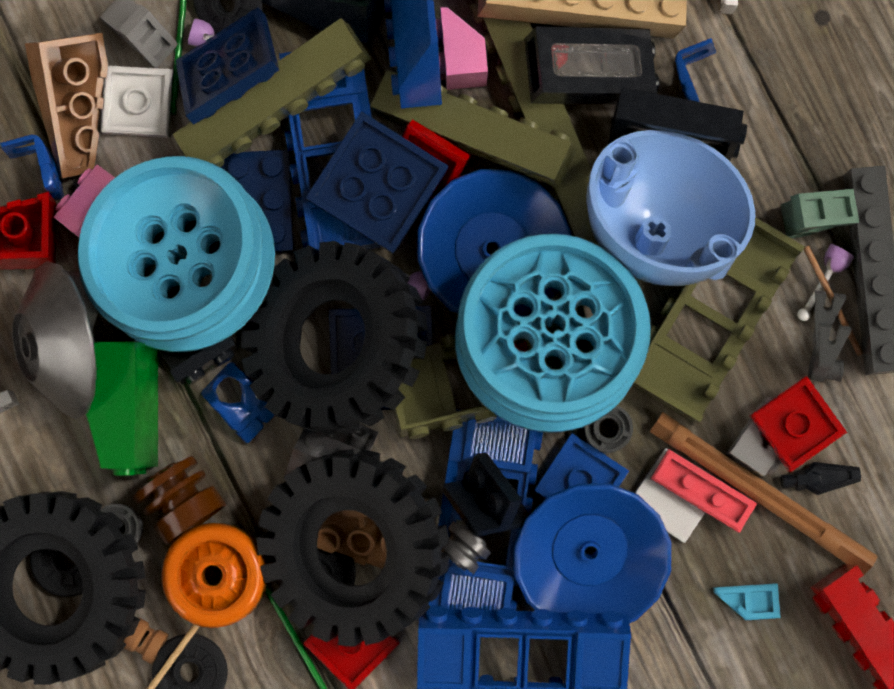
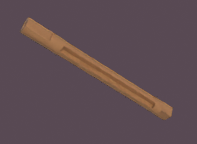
M664 412L654 422L649 432L704 466L814 540L816 544L846 564L857 565L863 575L873 567L878 557L876 554L733 461Z

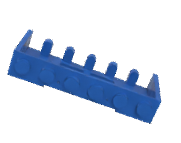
M291 52L280 53L279 59L281 60ZM364 69L352 77L345 76L339 80L333 91L324 96H316L307 102L309 104L308 107L302 111L352 104L355 120L361 111L372 118ZM299 114L285 117L289 118L291 131H285L288 151L295 152L296 164H290L293 185L300 184L302 196L295 198L298 217H305L307 229L301 231L303 248L309 245L319 250V242L336 241L343 246L345 242L360 245L367 250L381 248V246L306 200V196L311 190L306 159L333 155L342 141L304 147Z
M498 416L496 419L485 423H477L476 419L462 422L463 427L453 430L445 483L463 480L464 472L469 471L475 454L487 452L506 478L518 480L517 493L522 499L521 504L531 514L533 498L527 497L528 485H535L538 464H532L534 450L540 451L543 432L521 428ZM443 493L442 514H440L438 526L447 525L448 537H450L451 534L448 527L453 521L456 523L457 520H462V518ZM522 528L511 530L506 566L476 561L479 568L472 574L467 569L463 571L449 559L448 572L439 577V580L444 582L438 597L428 603L430 607L441 606L445 609L476 607L480 610L510 608L516 611L517 601L511 600L513 586L519 587L514 576V545Z
M432 606L419 618L417 689H627L631 644L629 614H620L615 611L585 613L580 610L550 612L545 609L515 611L510 608L480 610L476 607L445 609L441 606ZM480 637L519 638L517 676L514 678V682L493 681V677L487 674L480 676V681H478ZM530 639L568 640L565 683H563L560 677L549 678V683L528 682Z

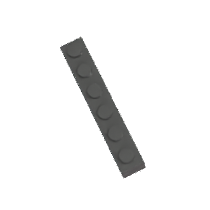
M885 165L851 168L843 175L845 190L854 189L859 223L849 225L851 251L854 256L853 269L865 375L894 373V239Z

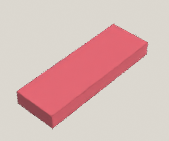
M670 449L666 451L650 478L738 533L741 532L757 505L750 498Z

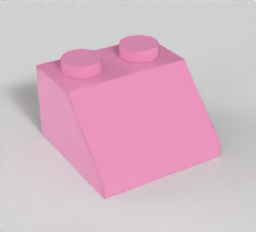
M96 165L93 170L91 168L87 169L80 176L77 182L79 187L71 196L67 194L58 203L55 209L57 213L54 218L80 238L81 228L90 206L103 188L115 177L99 165Z

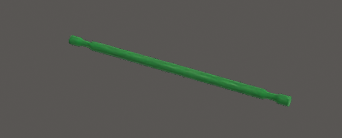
M180 0L176 37L178 45L175 48L171 115H176L177 110L176 99L178 97L179 77L176 60L182 56L187 0Z
M267 584L265 593L319 689H327L283 609L279 608L271 596L273 592Z

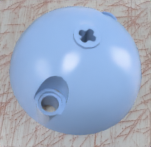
M665 130L637 131L611 142L602 150L594 162L586 196L590 227L599 246L617 259L624 268L631 272L634 278L664 286H683L707 279H722L726 276L735 259L743 252L752 237L755 227V207L747 183L726 157L698 139Z

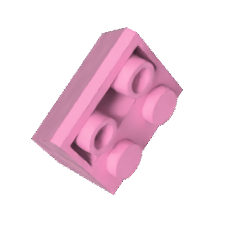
M448 7L440 8V19H436L438 47L443 48V52H439L440 80H446L447 90L487 86L488 66L485 38Z

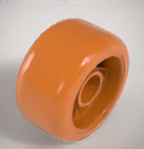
M224 523L201 524L181 534L167 551L161 572L163 591L173 610L186 621L206 628L226 627L246 618L261 602L267 583L264 581L260 566L266 564L267 561L265 555H258L256 540L244 530ZM211 565L219 567L222 571L223 577L218 585H211L205 579V571Z

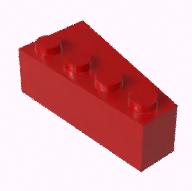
M49 191L37 194V197L23 201L18 199L7 202V205L0 207V270L37 269L46 261L56 264V219L54 218L56 215V202Z
M842 564L810 587L815 594L812 600L823 615L828 612L835 622L832 629L843 643L849 641L856 652L852 654V657L864 672L869 670L876 679L872 683L875 689H894V621L885 611L879 612L876 606L879 605L880 599L874 590L858 580L864 576L857 565Z

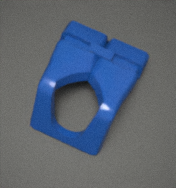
M712 38L682 49L676 54L677 74L687 100L700 102L686 65L716 53Z
M31 134L0 143L1 149L11 159L37 153L44 188L47 192L49 191L55 201L63 198V185L59 179L54 157L40 137ZM34 142L35 144L31 146L16 148Z
M230 362L202 390L201 395L219 413L232 430H236L235 433L245 443H250L263 429V422L268 423L275 415L265 408L267 402L259 400L250 387L254 380L246 376L235 363ZM230 377L239 381L242 391L241 402L226 403L219 400L216 388L223 379Z

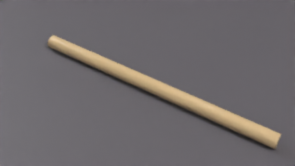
M194 624L191 626L146 689L156 688L200 626Z

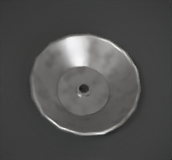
M46 261L35 270L15 314L12 326L13 346L17 362L26 379L61 412L77 419L89 412L95 396L97 367L94 339L86 308L74 281L62 266Z

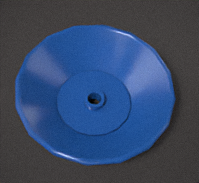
M479 169L451 180L430 200L418 227L417 261L428 288L450 311L458 314L461 299L468 282L478 267L491 256L486 250L488 244H495L499 250L511 242L528 236L539 234H564L572 236V232L560 203L539 182L512 170ZM556 288L544 290L546 297L550 300L559 292ZM523 304L516 305L513 308L514 312L520 317H527L532 314L530 308Z
M609 483L577 484L548 496L526 518L514 545V576L526 603L534 610L545 609L550 612L580 610L585 613L615 611L620 614H629V622L632 623L637 621L661 596L671 573L672 542L661 516L638 494ZM593 546L596 548L593 554H586L584 552L587 547Z

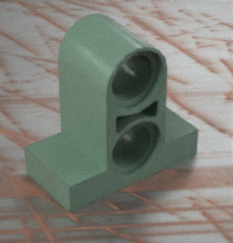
M854 189L800 193L791 196V201L780 204L785 235L790 238L804 237L834 227L859 223Z

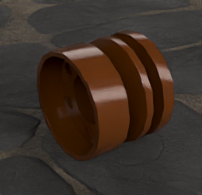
M194 456L171 463L150 477L144 486L133 496L137 504H141L151 498L154 499L143 510L145 515H151L160 510L163 512L164 516L158 520L154 528L165 545L172 544L181 534L203 524L227 505L215 486L207 487L201 491H198L196 488L206 476L204 470L198 471L191 476L187 475L198 465Z

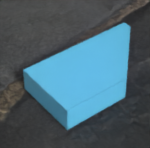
M778 583L713 587V593L744 620L781 618Z

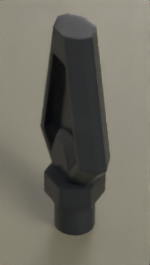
M812 462L804 471L794 470V474L781 475L780 480L783 489L795 487L796 490L807 489L815 495H820L861 482V471L859 467Z

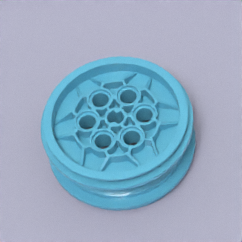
M167 156L135 165L119 174L103 188L90 206L81 228L78 243L80 278L84 290L96 310L112 325L125 332L134 340L162 351L187 352L203 349L225 340L241 329L263 302L273 277L275 265V247L272 230L257 202L225 170L212 163L193 157ZM196 220L195 228L190 232H185L186 225ZM160 232H164L163 239L159 243L153 244L155 236ZM220 241L219 249L215 253L209 254L210 246ZM156 264L154 273L145 277L146 269ZM212 274L211 282L207 286L201 287L200 283L203 277ZM175 286H180L179 293L174 298L169 299L170 290Z
M564 234L528 236L511 242L494 252L478 267L468 282L461 299L455 329L457 360L462 375L473 394L486 408L501 419L521 428L539 432L574 430L599 420L614 409L625 397L639 375L648 353L651 328L650 316L645 297L634 276L601 246L579 237ZM556 288L562 294V298L555 301L550 300L546 297L544 290ZM523 304L530 308L532 314L528 317H520L514 312L513 308L516 305ZM580 305L587 306L592 310L593 316L582 318L576 313L575 308ZM555 323L560 326L562 332L556 330L554 334L549 333L545 325L551 327ZM517 339H526L530 342L532 349L527 352H520L514 347L513 342ZM587 340L592 344L593 351L583 353L577 349L575 342ZM550 356L557 357L561 360L563 367L559 370H552L547 367L544 359Z

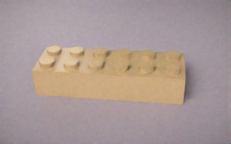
M478 0V17L578 28L650 29L651 36L672 39L686 27L687 0Z

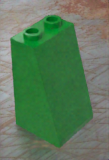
M94 342L97 367L95 396L86 416L101 469H113V475L146 474V468L158 467V349L146 346L142 342Z

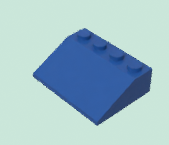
M384 0L385 13L392 12V19H386L388 40H395V46L388 47L390 67H397L398 74L391 75L393 95H400L401 108L442 105L434 0Z

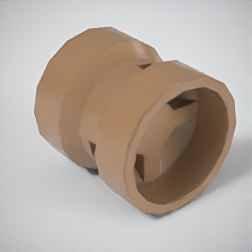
M139 617L140 621L134 635L125 638L124 642L127 645L123 649L129 652L136 651L141 654L142 660L153 664L157 653L166 643L169 634L161 629L154 630L150 628L149 622Z

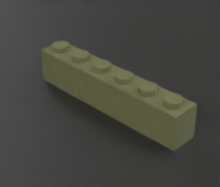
M340 18L279 60V71L274 73L268 81L258 83L247 90L238 100L230 101L219 108L211 117L202 119L194 125L190 122L172 135L186 157L201 159L222 167L225 163V158L233 153L239 154L247 150L252 145L253 139L261 134L266 135L276 130L280 126V121L288 115L294 116L304 111L309 105L307 102L318 95L324 96L333 91L337 86L336 83L345 76L352 77L365 68L364 63L371 58L351 26Z
M389 70L386 71L370 105L379 117L407 127L413 119L459 149L560 188L576 153L572 143L569 142L570 137L555 130H552L550 134L541 131L538 124L525 118H520L519 122L508 118L509 114L498 107L490 106L489 109L478 106V101L465 94H459L458 97L450 95L443 86H441L442 105L401 108L400 95H393L391 75L397 73Z

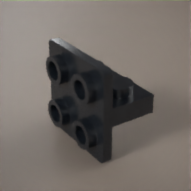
M487 452L475 454L465 480L445 483L442 487V492L474 536L522 528L526 518L530 515L521 504V497Z

